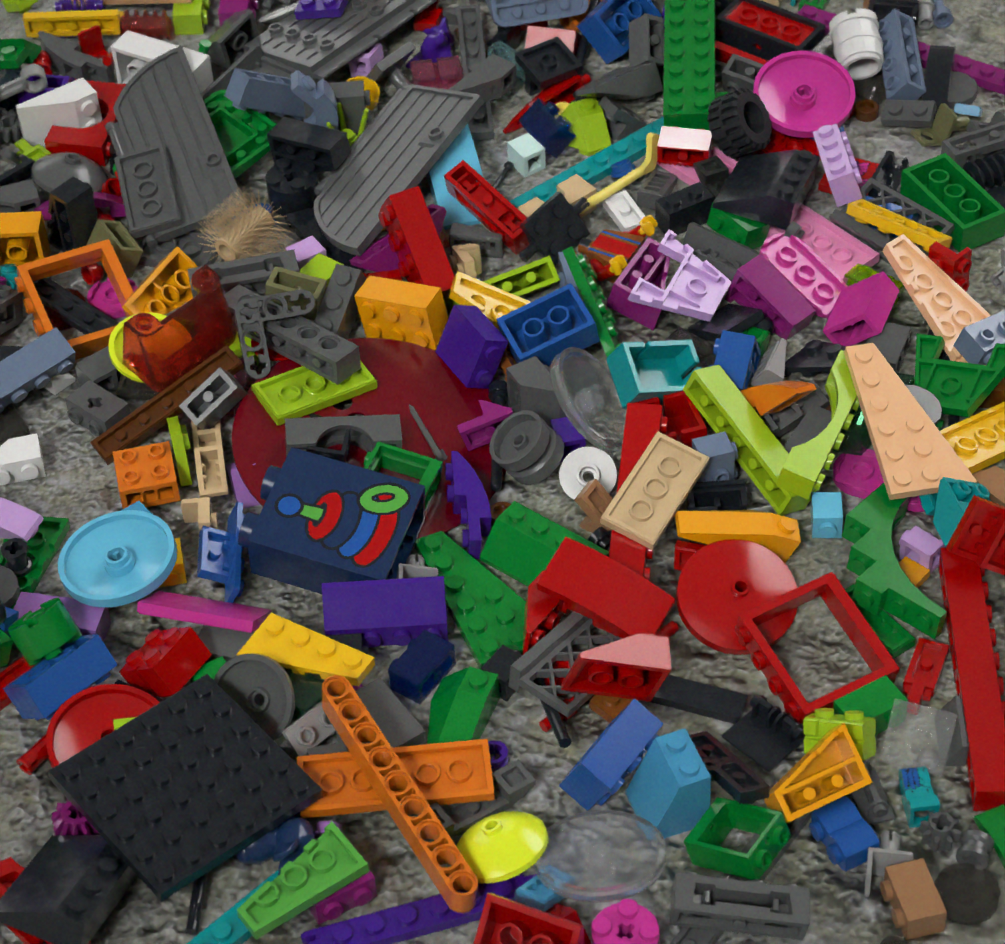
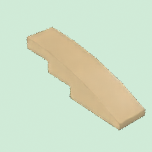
M220 420L212 428L204 430L197 427L191 421L199 496L203 498L228 495Z

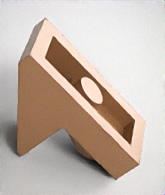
M597 479L590 480L574 499L587 515L579 526L592 533L601 526L607 531H612V529L600 523V518L613 498Z

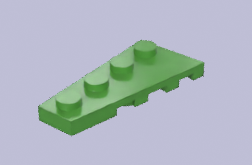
M333 821L324 828L325 832L316 841L312 839L303 847L304 852L293 862L288 861L280 869L281 873L272 882L267 881L237 909L239 919L256 940L369 872L368 863Z

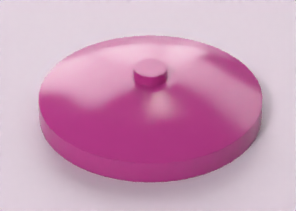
M791 51L780 54L763 65L754 81L753 92L765 104V108L769 113L771 128L789 136L811 138L814 137L812 132L817 131L822 126L837 123L839 128L846 122L853 110L855 86L852 77L839 62L821 53Z

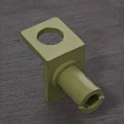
M941 103L932 127L912 129L911 135L924 147L942 146V140L949 139L952 131H967V127L963 126H968L970 119L967 115L957 116L945 103ZM921 135H927L931 137L933 140H927L923 138Z

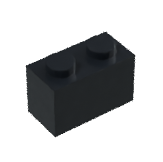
M698 182L655 200V220L658 223V227L664 234L670 229L679 235L687 231L688 224L691 222L699 225L706 224L714 202V196L701 182Z

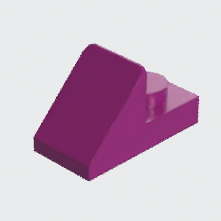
M479 400L483 415L457 425L468 451L490 443L496 428L504 419L513 414L512 408Z

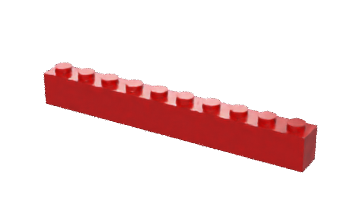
M940 548L938 570L943 605L947 611L945 619L956 695L962 698L969 744L966 765L973 811H988L1002 804L1005 806V701H1001L1000 696L1004 692V683L1002 676L997 677V671L1000 669V658L998 652H993V647L996 645L995 628H990L989 623H992L991 605H986L985 601L988 600V583L982 582L985 568L980 567L976 561L950 553L947 548Z

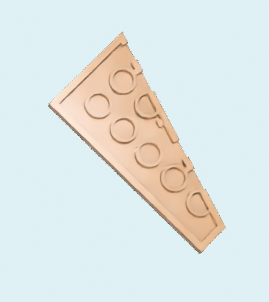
M904 234L887 243L882 252L934 335L943 337L945 342L943 349L951 361L968 363L953 345L964 327L991 315Z
M867 343L846 346L844 350L845 359L889 500L938 493L940 480L943 477L977 483V480L875 344Z

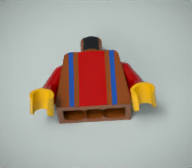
M647 215L639 222L640 225L630 231L618 232L606 229L600 233L595 241L587 238L581 239L578 252L587 255V262L593 266L598 281L607 280L614 284L645 242L646 235L652 236L654 234V228L658 226V223L653 215Z

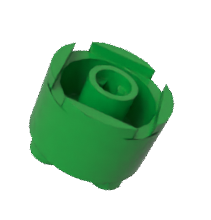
M58 597L44 602L40 605L41 608L33 613L30 610L8 628L10 637L30 666L35 665L44 658L48 661L56 657L63 651L60 646L64 643L70 644L82 636L77 624Z

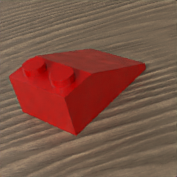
M639 633L580 652L562 682L561 690L626 699L635 698L636 700L651 702L671 671L669 637L657 636L653 633Z

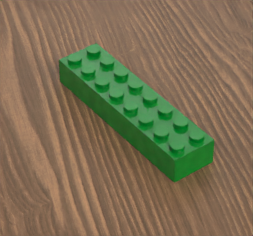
M665 0L664 126L710 130L707 116L709 115L708 108L716 98L715 0Z

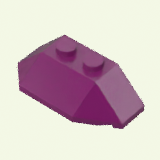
M430 204L427 207L440 238L446 210L445 207ZM389 233L369 246L361 256L356 255L349 260L351 265L375 272L399 269L398 262L400 261L397 253H393L389 246Z

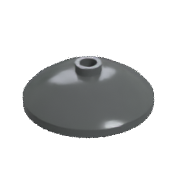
M72 152L45 155L34 162L31 170L34 182L48 192H51L73 176L82 182L88 183L92 187L93 192H102V185L108 180L106 172L99 164L81 154Z
M250 653L238 655L230 659L219 669L214 677V681L274 741L279 739L283 735V730L289 727L295 709L293 685L283 667L268 656ZM262 694L265 698L264 704H262L260 701V697Z

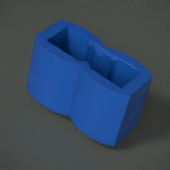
M843 796L811 811L809 829L816 841L821 840L826 846V852L830 861L834 865L838 864L845 872L867 862L868 847L880 848V841L871 826L862 819L856 806L847 796Z

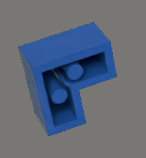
M722 330L721 338H716L713 354L716 355L714 365L710 364V366L720 365L739 391L747 389L750 378L753 377L761 356L756 336Z

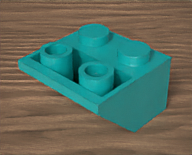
M943 477L940 480L933 524L945 546L950 541L974 495L991 501L990 493L984 485Z

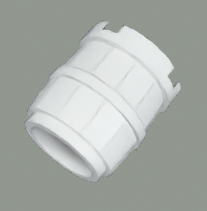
M857 8L855 9L856 13L848 14L847 11L836 15L829 23V33L833 41V53L837 62L849 72L853 80H862L874 76L881 70L882 63H884L883 40L879 34V22L876 14L869 9Z

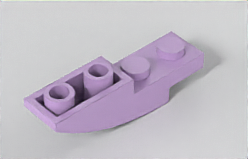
M0 497V538H20L28 542L29 539L36 535L39 529L38 526L44 518L26 507Z

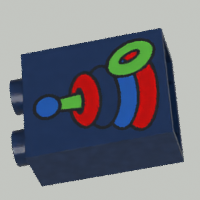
M291 447L282 468L271 465L267 469L260 491L261 499L266 500L260 514L250 511L246 514L239 531L238 544L248 548L251 573L322 594V583L396 579L398 564H406V560L411 554L425 521V486Z

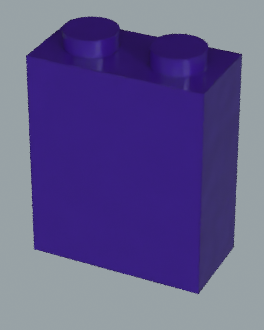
M454 305L435 352L467 388L489 389V385L493 381L509 341L477 306Z

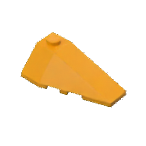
M177 246L149 273L123 304L122 308L130 316L139 313H159L165 315L193 300L187 269L198 266Z
M757 510L677 511L675 514L677 536L707 545L728 539L751 541L771 550L784 563L787 562L801 543L798 521L774 513Z

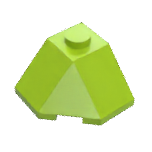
M596 97L571 102L548 127V132L556 147L566 149L569 146L579 149V154L591 156L612 145L604 112Z

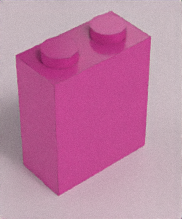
M884 271L843 288L822 332L833 344H841L842 346H852L880 334L900 290Z

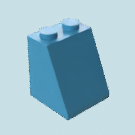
M686 728L654 739L625 791L626 797L649 843L692 830L710 807L711 776Z

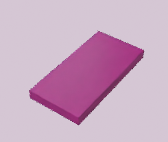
M157 591L140 600L137 605V612L139 614L249 633L258 629L269 614L272 613L271 609L164 591Z

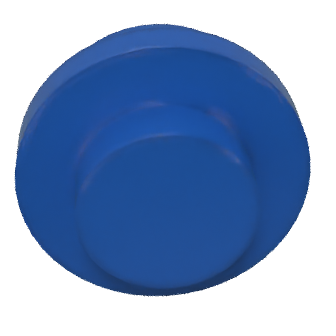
M630 159L621 160L611 165L612 172L610 174L612 178L620 179L636 169L634 164H631Z

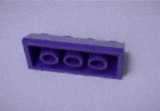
M444 576L322 583L325 635L362 633L363 646L369 645V648L449 642Z

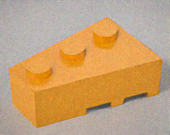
M845 723L832 728L769 790V798L764 799L767 808L782 812L786 823L873 783Z

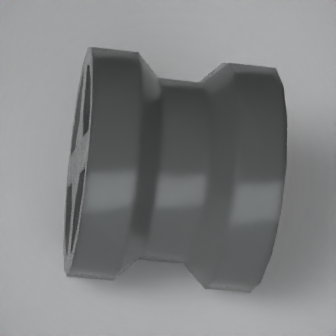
M980 830L964 831L960 839L961 847H959L956 853L958 864L972 871L985 870L989 864L990 857L988 854L992 852L994 847L992 837Z

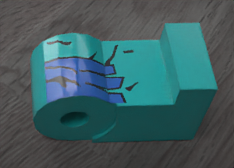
M926 766L899 769L898 779L902 795L901 800L909 828L920 827L921 821L929 820V814L925 817H916L915 812L926 810L933 813L940 812L938 796L934 794Z

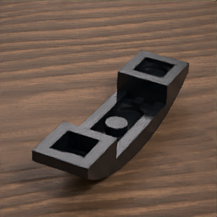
M931 45L929 49L924 78L926 92L922 95V100L936 102L935 117L941 103H945L948 106L956 46Z

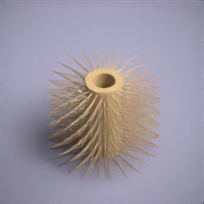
M258 190L257 207L254 204V200L252 201L253 197H250L251 203L248 197L241 201L239 199L237 201L233 197L236 202L233 201L236 206L233 207L230 202H228L229 204L226 203L230 209L228 211L226 209L225 211L223 210L221 217L217 214L219 218L215 219V221L212 219L211 226L215 231H212L211 228L207 231L209 235L213 236L212 234L216 236L214 238L209 237V240L215 241L213 243L215 245H211V247H215L216 250L214 252L217 251V254L226 262L240 258L243 259L246 256L249 258V255L250 257L260 256L264 252L266 254L272 253L270 250H272L273 246L276 249L277 247L279 248L276 240H279L281 237L280 233L275 230L280 232L286 230H279V228L274 227L276 225L274 223H287L274 221L273 218L278 217H272V213L268 212L269 208L266 210V207H261V203L259 205L260 197Z

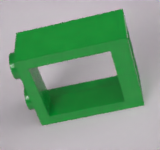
M378 441L373 451L367 452L364 468L379 472L380 468H384L419 479V484L425 486L426 512L441 482L443 461Z
M717 797L683 842L693 865L749 880H759L771 866L772 861L783 846L787 844L791 834L782 812L751 804H739L734 800ZM733 828L760 835L747 854L719 847Z

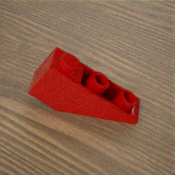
M544 570L528 586L524 614L523 654L540 641L550 630L554 629L564 614L568 615L572 611L565 608V601L537 590V582Z

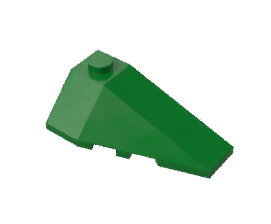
M469 666L442 678L431 699L427 744L480 739L500 699L499 674Z

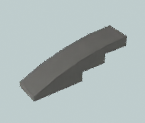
M813 379L808 383L815 384L817 390L778 413L760 416L776 438L797 427L814 404L822 408L830 405L829 400Z

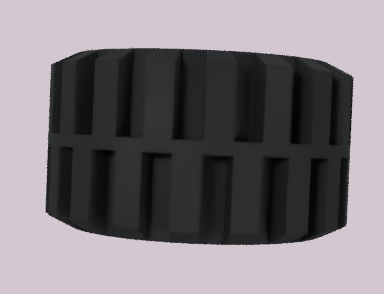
M740 88L715 98L711 102V106L708 108L709 115H707L709 129L718 148L726 156L738 159L764 149L770 143L772 125L769 113L763 101L751 89Z

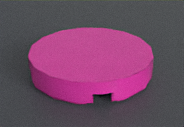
M106 278L107 281L101 284L98 281L89 289L87 294L88 304L112 319L126 316L109 278ZM128 279L134 292L138 287L133 280Z

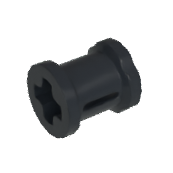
M12 538L2 544L1 554L7 561L5 567L12 570L17 578L23 577L32 569V561L27 557L28 546L22 539Z

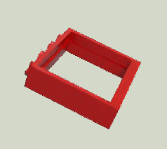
M833 572L740 614L735 626V632L739 636L738 642L742 646L745 645L751 654L753 665L757 670H761L767 678L771 692L779 696L788 716L791 715L796 723L800 722L802 725L804 718L815 713V709H833L834 700L885 675L894 683L900 670ZM820 596L872 673L808 703L757 626Z

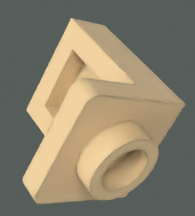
M210 497L181 500V509L185 523L198 522L199 531L203 525L218 529L217 512L212 513Z

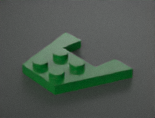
M917 333L914 385L925 388L935 395L941 404V414L970 417L1005 377V344L996 343L987 365L939 359L945 345L943 337Z

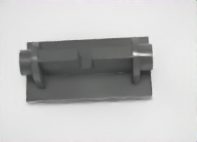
M862 760L873 783L851 793L857 810L862 819L869 825L895 820V815L875 768L866 760Z

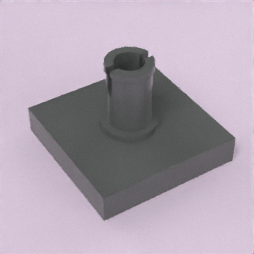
M408 41L378 62L367 77L374 80L377 85L388 78L397 90L404 81L411 85L412 83L403 75L400 68L416 47L411 41Z

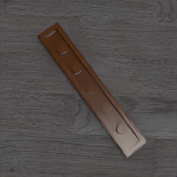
M228 345L224 346L90 442L92 447L107 465L111 464L114 461L113 451L133 448L167 424L166 418L181 414L183 410L179 405L219 367L234 376L245 368L243 363Z

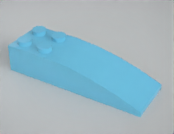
M468 123L426 174L435 205L445 207L446 210L442 230L451 229L452 223L468 226L481 224L476 217L448 193L444 175L462 160L483 177Z

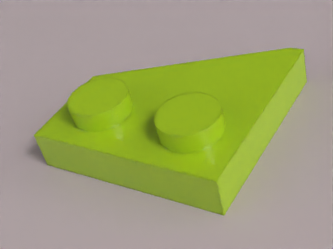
M178 416L166 418L181 487L191 485L192 480L186 450H190L191 447L186 425L179 424Z

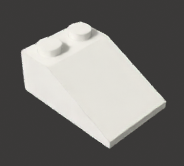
M83 77L16 105L23 139L32 147L38 144L45 145L44 140L52 125L85 128L102 121L97 92Z

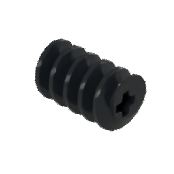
M1005 151L995 153L992 156H985L983 159H976L973 162H966L962 169L984 190L985 186L987 189L994 187V183L998 187L1002 186L1005 182Z

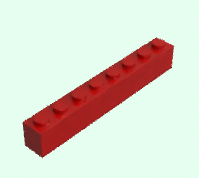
M627 403L617 492L656 433L659 431L667 434L668 417L663 416L662 405ZM612 530L609 558L621 563L650 581L651 567L646 566L647 559H653L654 549L651 550Z

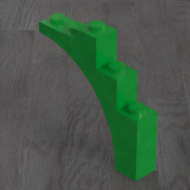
M883 483L846 515L842 537L854 543L851 546L847 569L859 575L855 582L852 600L876 616L882 610H885L931 638L936 639L942 633L947 611L928 599L912 584L901 569L893 551L891 535L895 527L905 517L910 497L889 500L885 484Z

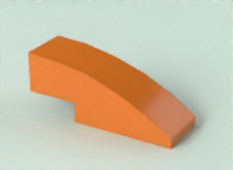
M779 381L740 390V392L754 410H757L760 416L784 410L817 389L815 384Z

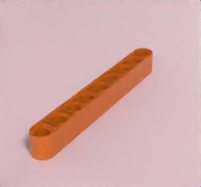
M340 675L329 676L322 683L323 711L447 905L457 913L469 912L476 904L478 881L475 874L350 682ZM415 814V815H418V816H417V817H410V816H408V815ZM426 839H432V840H434V841H433V842H426V841H424V840H426ZM448 864L451 867H442L440 865ZM457 890H466V891H468V892H467V893H459V892H457Z

